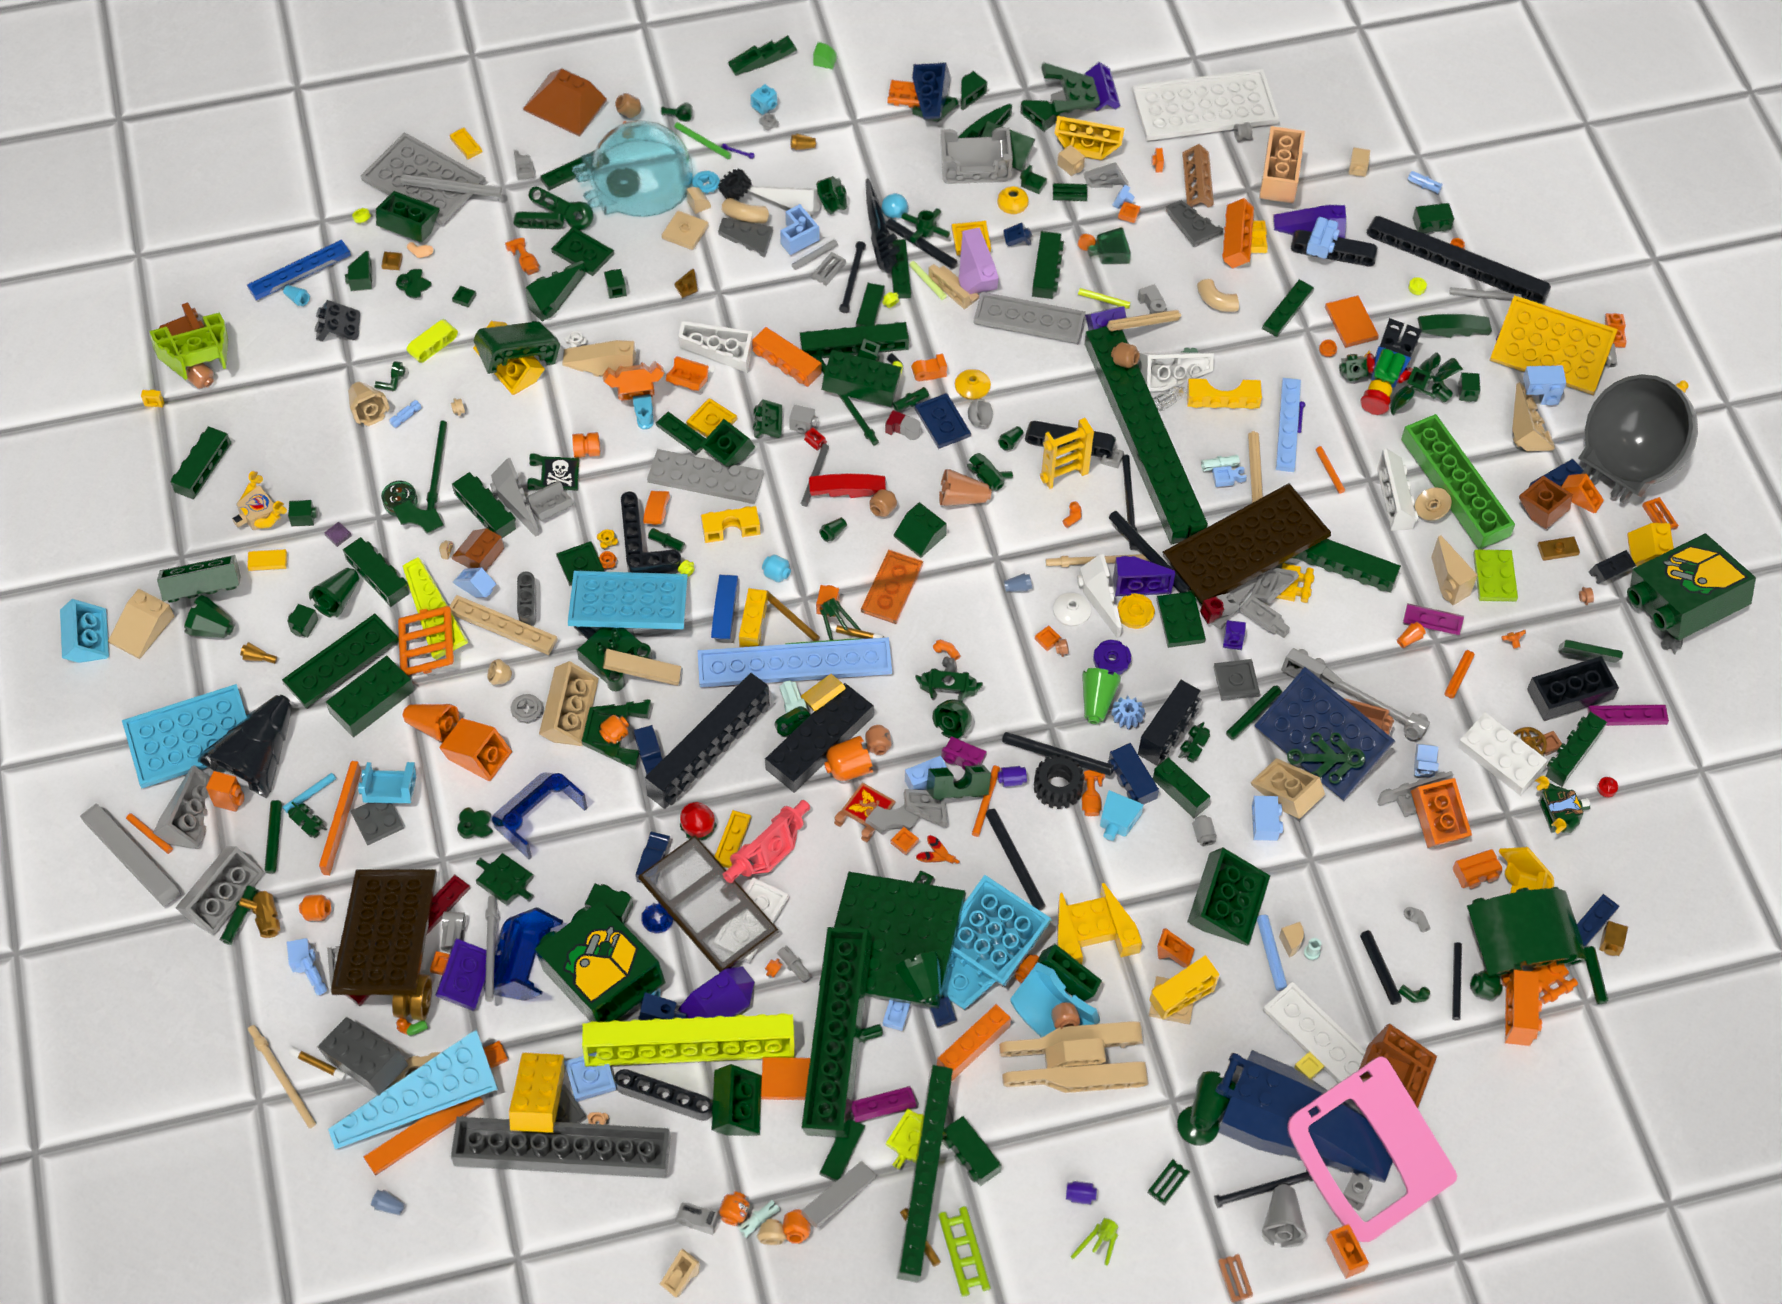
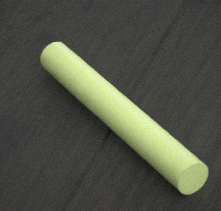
M912 261L909 266L941 300H944L947 295L915 261Z

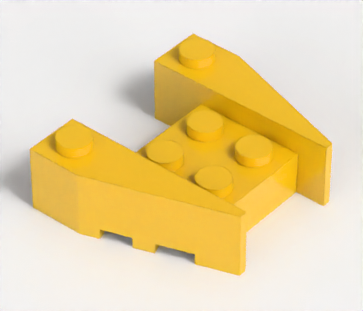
M1105 883L1101 884V898L1066 905L1063 893L1059 895L1057 946L1081 964L1083 961L1081 947L1115 940L1120 958L1138 954L1141 951L1142 941L1136 924Z

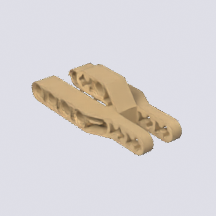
M1120 1022L1063 1027V1029L1059 1027L1040 1039L1002 1042L999 1044L1002 1057L1044 1054L1046 1069L1006 1072L1002 1075L1003 1085L1005 1087L1046 1085L1064 1093L1148 1085L1145 1062L1093 1065L1106 1061L1105 1047L1120 1046L1125 1048V1046L1143 1044L1140 1022Z

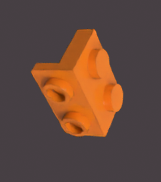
M676 356L674 358V367L667 373L666 381L674 385L687 387L690 390L699 391L708 381L709 366Z

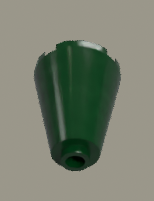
M345 568L314 586L309 592L310 600L313 598L315 602L313 606L321 614L330 618L332 616L337 618L343 612L359 582L357 571L352 568Z
M1203 1072L1197 1080L1190 1122L1196 1130H1209L1226 1111L1230 1102L1229 1098L1216 1092L1217 1085L1221 1084L1223 1079L1220 1077L1221 1073ZM1231 1080L1229 1088L1234 1090L1236 1084Z

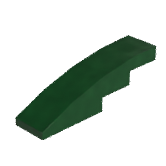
M787 35L776 43L771 40L760 48H757L755 45L727 63L733 73L739 75L767 66L793 53L797 49Z
M1012 104L1004 105L979 118L967 127L958 138H981L988 121L1003 126L1012 116Z
M1435 314L1419 316L1417 318L1422 333L1452 338L1454 334L1470 337L1473 333L1489 335L1492 332L1489 317Z

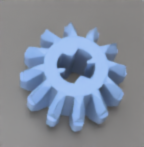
M1129 696L1126 697V700L1120 697L1118 702L1113 704L1111 715L1114 717V723L1120 722V728L1123 725H1126L1127 729L1131 725L1136 728L1138 723L1143 721V715L1145 714L1142 702H1137L1136 697L1132 700Z

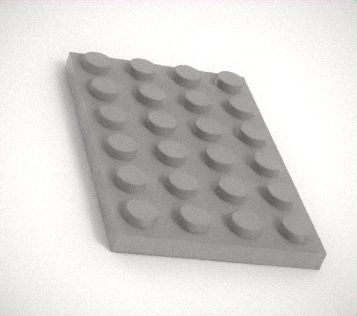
M405 132L361 175L362 181L387 195L397 191L439 207L440 211L435 222L443 225L473 194L403 185L400 182L402 174L481 185L486 182L485 177Z

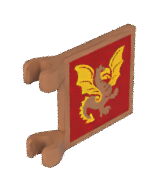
M862 782L842 810L836 814L834 824L841 827L847 816L866 826L861 833V839L868 842L875 829L865 822L867 817L877 806L891 810L896 801Z

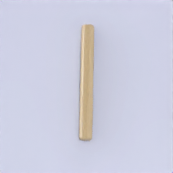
M1179 310L1110 320L1107 328H1109V331L1177 321L1180 319L1181 313H1179Z
M1255 431L1248 434L1252 503L1263 497L1259 433Z

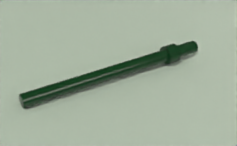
M444 420L440 421L430 491L427 493L426 498L428 502L427 510L434 509L435 503L438 500L437 488L447 422Z

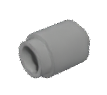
M1206 815L1196 817L1192 825L1197 842H1200L1201 846L1214 844L1216 842V832L1212 819Z

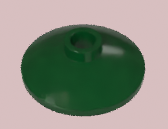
M1193 1105L1185 1108L1177 1120V1129L1180 1136L1187 1143L1196 1146L1211 1143L1218 1134L1219 1121L1217 1120L1209 1130H1196L1190 1122Z

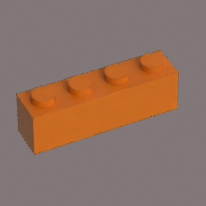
M1245 198L1228 204L1225 214L1226 222L1222 258L1231 268L1250 262L1254 207Z
M765 327L752 339L753 352L757 356H761L771 365L777 366L783 373L795 378L798 383L809 387L822 374L821 362L769 328Z
M995 1004L937 1058V1066L953 1068L952 1082L1010 1028L1011 1017Z

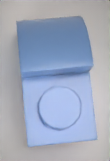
M1416 744L1415 776H1435V771H1438L1439 763H1437L1438 746Z

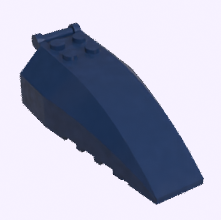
M1254 1050L1251 1051L1248 1059L1242 1058L1239 1054L1231 1053L1229 1057L1230 1063L1221 1084H1218L1216 1088L1218 1094L1230 1099L1218 1133L1257 1150L1280 1156L1286 1155L1302 1161L1288 1133L1289 1119L1295 1112L1307 1106L1328 1090L1293 1067ZM1237 1066L1242 1067L1243 1070L1237 1085L1232 1090L1229 1088L1236 1068ZM1343 1102L1310 1124L1308 1132L1325 1166L1339 1169V1171L1345 1173L1363 1174L1369 1179L1385 1183L1393 1160L1364 1115L1346 1102ZM1317 1106L1308 1111L1311 1117L1320 1112Z

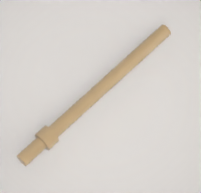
M1143 554L1104 556L1106 563H1115L1116 557L1135 556L1149 561ZM1060 556V558L1046 559V566L1069 567V565H1083L1097 556L1071 558L1069 556Z
M255 1025L250 1026L248 1031L254 1039L255 1047L264 1055L308 1128L314 1127L316 1125L314 1119L269 1049L268 1041L264 1036H261Z

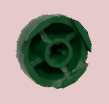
M946 700L933 711L932 719L935 727L939 726L944 731L941 734L947 738L952 736L958 739L971 726V711L959 700Z

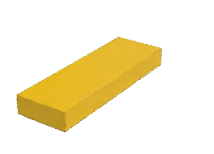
M732 810L714 856L723 867L729 869L732 866L730 857L733 853H737L740 850L752 819L751 815Z

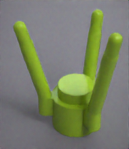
M1103 1218L1101 1224L1096 1225L1094 1230L1071 1255V1258L1074 1259L1097 1234L1099 1238L1092 1249L1094 1253L1100 1247L1102 1241H1109L1110 1239L1105 1259V1265L1108 1266L1115 1240L1118 1237V1234L1115 1233L1118 1225L1111 1219Z

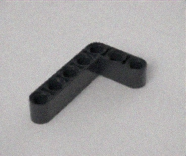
M628 491L623 493L621 496V508L628 572L679 573L678 567L681 565L682 560L681 554L677 550L643 553L638 498L634 492Z

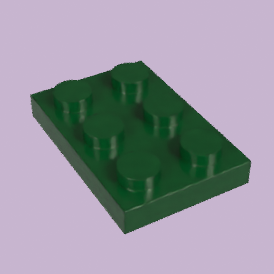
M1191 591L1157 596L1156 601L1168 648L1205 643L1206 637L1196 598Z

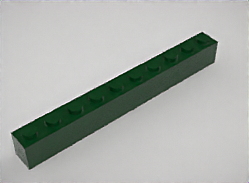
M932 1065L929 1073L896 1279L918 1283L921 1277L953 1068Z

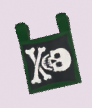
M535 453L529 455V464L531 466L542 465L541 480L528 478V490L543 489L557 481L562 483L564 490H578L580 458L548 457Z

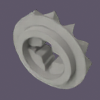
M531 694L520 695L511 704L512 716L518 722L524 721L527 723L531 720L534 721L537 716H540L542 710L540 700ZM526 703L529 706L527 714H525L523 710L525 709Z

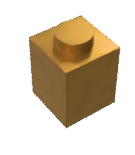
M1608 921L1603 929L1599 950L1611 956H1619L1624 949L1628 926Z

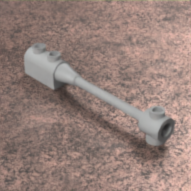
M1293 648L1285 658L1281 670L1294 678L1306 667L1327 685L1339 687L1370 705L1390 710V716L1405 723L1404 733L1409 739H1421L1430 725V721H1428L1427 716L1420 713L1417 715L1412 713L1408 717L1345 683L1325 665L1323 659H1313L1308 656V652L1304 649L1297 650Z

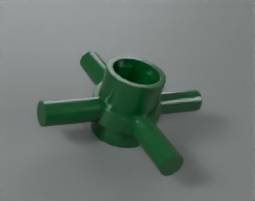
M936 208L933 212L923 210L919 212L918 218L905 212L902 214L901 218L915 224L916 232L910 237L912 242L915 243L920 236L924 238L931 237L933 233L945 238L949 237V231L936 226L935 219L941 214L939 208Z

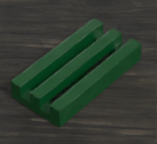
M1053 183V200L1087 201V184Z
M1172 1159L1147 1193L1165 1206L1190 1174V1171L1188 1169L1185 1170L1181 1164L1178 1165ZM1175 1168L1174 1172L1156 1194L1154 1192L1170 1170ZM1180 1172L1182 1176L1164 1199L1160 1197Z

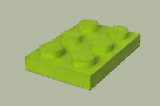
M1474 550L1473 556L1475 573L1478 575L1476 581L1479 601L1517 602L1518 593L1512 550Z

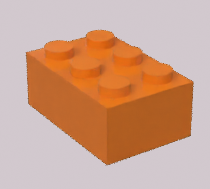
M1455 778L1419 786L1411 790L1427 848L1472 836Z
M1514 970L1506 984L1505 1043L1530 1046L1533 1040L1537 1038L1538 1031L1542 1029V1019H1539V1012L1542 1010V1000L1539 999V993L1542 991V981L1539 980L1538 972Z

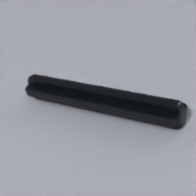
M1370 930L1364 931L1360 935L1361 940L1391 1005L1399 1004L1402 998Z

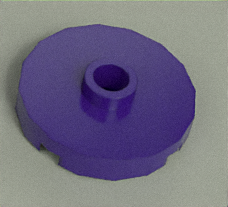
M1106 640L1095 648L1093 662L1096 668L1106 669L1110 675H1114V672L1120 675L1127 671L1131 664V652L1127 646L1118 640Z

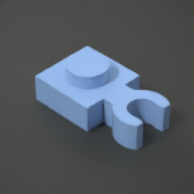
M1231 466L1213 468L1212 474L1215 487L1234 485L1235 480L1237 482H1245L1246 475H1239L1244 473V467H1238L1235 470H1232Z

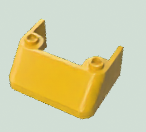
M1529 847L1499 849V853L1508 862L1505 869V877L1512 884L1510 893H1515L1518 889L1528 887L1529 890L1554 887L1553 875Z

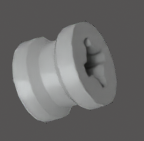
M1249 122L1243 125H1234V135L1237 141H1241L1244 138L1247 140L1252 138V128Z

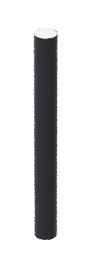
M1460 942L1454 943L1452 1019L1456 1021L1461 1019L1462 943Z

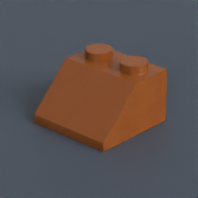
M1542 476L1519 495V499L1531 520L1545 529L1549 528L1570 510L1573 494L1545 476Z
M487 528L473 530L451 558L467 568H483L486 572L504 550L502 536Z

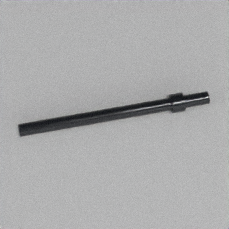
M1123 455L1127 522L1137 531L1134 517L1129 455ZM1129 540L1130 549H1137V547Z

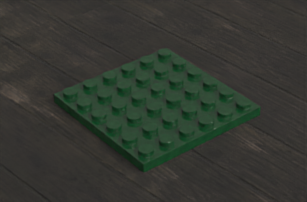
M848 871L834 927L868 929L872 936L865 996L939 1008L966 896L965 890ZM935 951L940 959L941 995L937 997L938 1000L936 1002L926 1004L925 1002H920L898 974L896 965L909 958L912 960L916 958V955Z

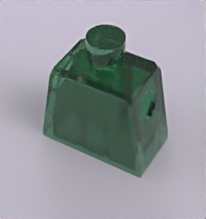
M1123 227L1098 234L1096 236V245L1088 246V255H1098L1103 265L1129 264L1131 251Z

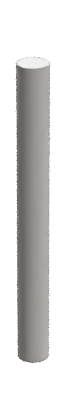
M1450 287L1449 291L1451 295L1511 301L1514 295L1521 297V294Z

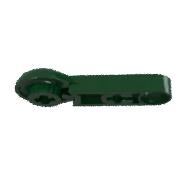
M537 186L529 190L528 196L531 201L555 213L562 214L571 228L575 227L578 230H584L592 223L593 210L587 203L581 201L568 202ZM539 190L541 196L535 200L533 195L535 191ZM545 198L553 200L554 204L552 205L544 201ZM578 213L583 216L582 219L577 217Z

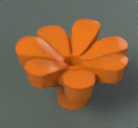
M1526 630L1516 632L1515 634L1510 632L1505 636H1501L1503 641H1511L1513 648L1521 647L1519 639L1526 634Z

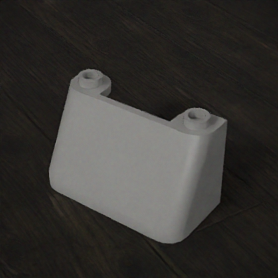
M999 127L992 132V137L958 138L955 130H941L943 181L948 184L1008 181L1011 178L1012 171L1009 127Z

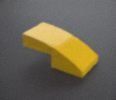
M1253 221L1251 253H1267L1265 221Z

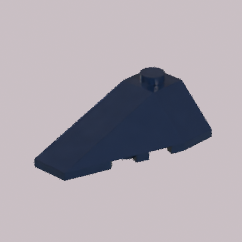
M947 63L914 64L912 80L923 118H941L950 83V72Z

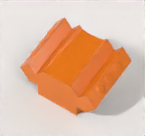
M656 361L650 367L642 362L640 365L627 367L620 365L616 372L608 367L603 373V381L612 388L617 387L619 400H632V396L651 394L652 397L655 395L653 382L659 381L665 373L663 367Z

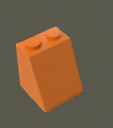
M464 718L460 719L439 747L448 760L487 781L492 780L512 753L495 727Z

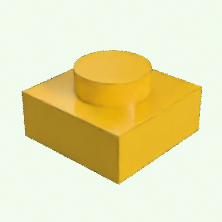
M153 389L142 390L141 398L145 406L163 407L164 399L161 391Z

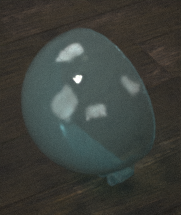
M648 120L629 121L616 126L601 139L593 153L581 156L582 164L576 165L572 169L574 175H577L576 181L579 183L590 181L593 189L585 192L583 196L591 208L601 206L604 215L619 212L630 216L648 217L665 213L682 203L687 196V188L692 187L693 163L689 150L681 138L668 127Z

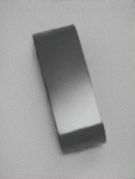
M525 571L517 577V613L519 621L534 626L536 623V584L534 575L531 572Z

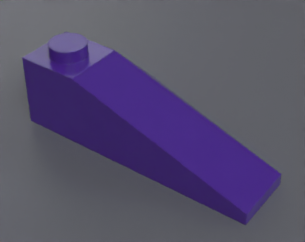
M1323 205L1274 214V230L1293 235L1296 230L1313 232L1317 219L1322 217L1328 221H1336L1338 223L1337 230H1340L1338 237L1345 238L1346 207L1345 205Z

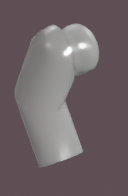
M1407 907L1404 910L1406 919L1418 923L1421 932L1431 929L1423 911L1413 907Z

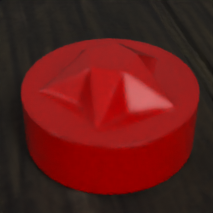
M1603 777L1597 785V790L1604 797H1612L1618 790V783L1611 777Z

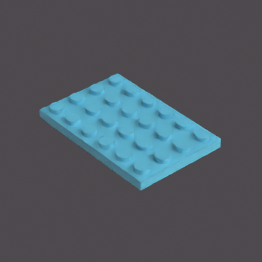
M574 571L568 626L684 629L687 574Z
M237 684L122 720L141 788L186 775L193 765L200 770L207 768V766L198 762L199 756L205 749L223 737L227 731L247 718Z

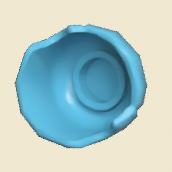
M893 193L884 198L881 209L886 217L901 218L904 212L908 213V203L902 195Z

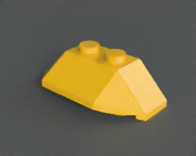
M1058 116L1054 133L1064 149L1072 145L1086 158L1103 160L1122 146L1125 128Z

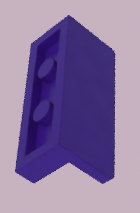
M1098 62L1085 72V75L1093 77L1100 99L1099 106L1094 109L1099 111L1105 105L1117 109L1121 105L1111 70L1103 63Z

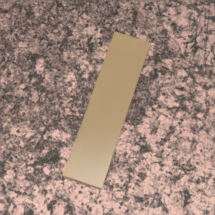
M610 649L605 651L604 669L678 686L681 666Z

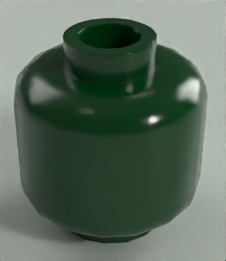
M1483 970L1475 973L1470 982L1473 994L1486 1000H1493L1501 994L1503 989L1500 977L1493 978L1488 975L1487 971Z

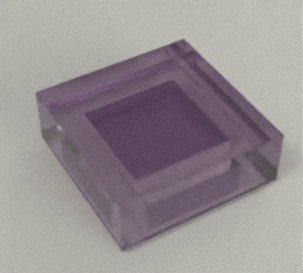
M337 522L324 532L325 536L337 547L352 536L351 532L340 522Z

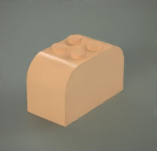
M1271 126L1263 167L1260 199L1294 203L1305 131Z

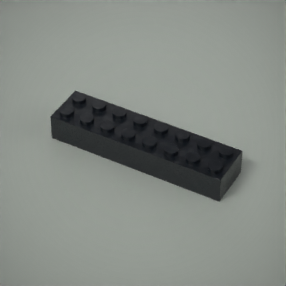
M750 673L645 776L647 796L663 809L673 805L682 792L687 791L691 783L696 778H700L704 770L709 765H713L722 752H726L735 739H739L748 726H752L761 713H765L770 706L769 686L753 673Z

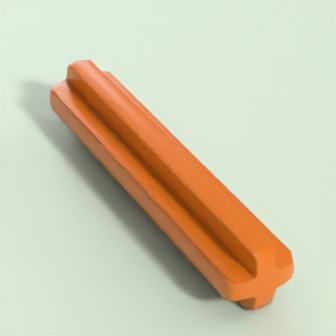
M1470 650L1464 652L1444 694L1450 699L1455 697L1474 658V652Z

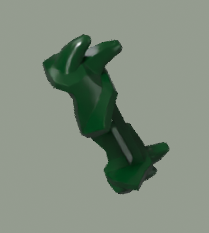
M932 668L931 671L922 673V676L915 675L920 689L928 692L931 698L937 697L934 689L962 692L959 694L958 700L963 702L964 698L976 695L977 691L983 686V682H977L968 672H948ZM951 676L955 682L952 685H946L942 679Z

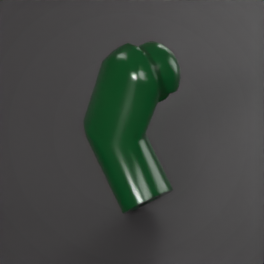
M1404 984L1398 991L1399 994L1412 1003L1425 1002L1429 999L1430 990L1427 987L1412 991Z

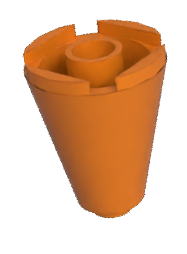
M410 704L403 710V718L405 723L439 742H444L455 727V723L459 722V711L452 704Z

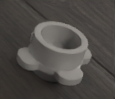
M766 113L759 119V123L764 126V130H770L779 125V122L775 120V115L772 113Z

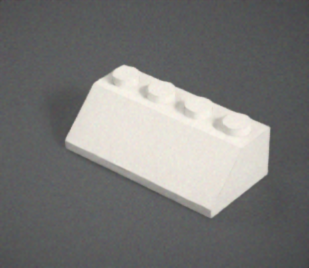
M1383 449L1377 472L1391 531L1413 529L1415 522L1418 520V514L1413 508L1414 497L1410 495V481L1406 478L1407 467L1403 465L1400 456L1388 449Z

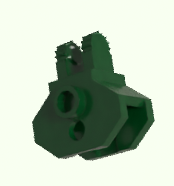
M831 176L816 183L818 196L825 210L830 215L834 214L837 210H845L847 208L846 188L841 184L840 178Z

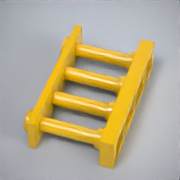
M1086 418L1078 421L1076 431L1053 440L1049 432L1045 433L1040 478L1044 484H1047L1049 489L1053 488L1055 477L1070 471H1079L1082 476L1089 474L1094 430ZM1075 440L1073 443L1057 448L1059 445ZM1074 450L1073 453L1056 459V457ZM1070 461H1073V463H1070V464H1068V465H1065V466H1063V467H1060V468H1058V469H1055V467H1058V466H1060V465H1063V464H1065V463H1068V462H1070Z

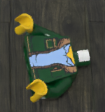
M1546 776L1539 777L1535 780V782L1540 784L1537 786V790H1543L1538 801L1551 833H1572L1580 824L1583 811L1590 809L1589 799L1578 800L1574 790H1567L1549 783Z

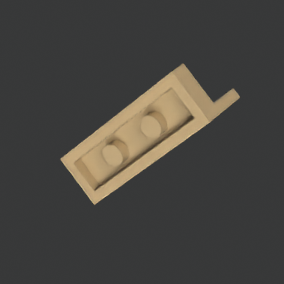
M935 264L929 267L928 276L963 309H966L979 299L977 293L969 294L960 286L959 278L947 267L942 266L938 268Z

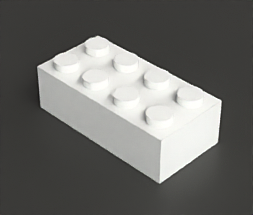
M1486 712L1459 742V749L1520 796L1544 771L1548 762L1546 758Z

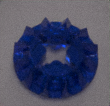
M654 902L652 905L646 906L641 917L644 928L652 933L667 931L674 921L660 904ZM655 912H657L659 916H661L659 924L658 921H656V919L654 918Z

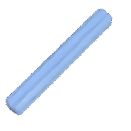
M1260 915L1257 918L1273 981L1276 990L1281 991L1287 987L1274 935L1268 915Z

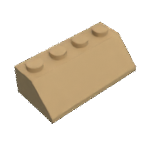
M570 661L556 666L539 734L554 743L582 746V737L589 709L593 705L599 678Z

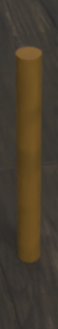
M767 590L768 601L810 639L813 641L820 639L819 635Z

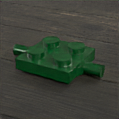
M504 853L490 864L482 858L477 860L476 865L484 869V872L476 879V884L495 896L505 905H508L518 896H522L528 902L532 900L534 894L526 890L527 884L533 879L531 872Z

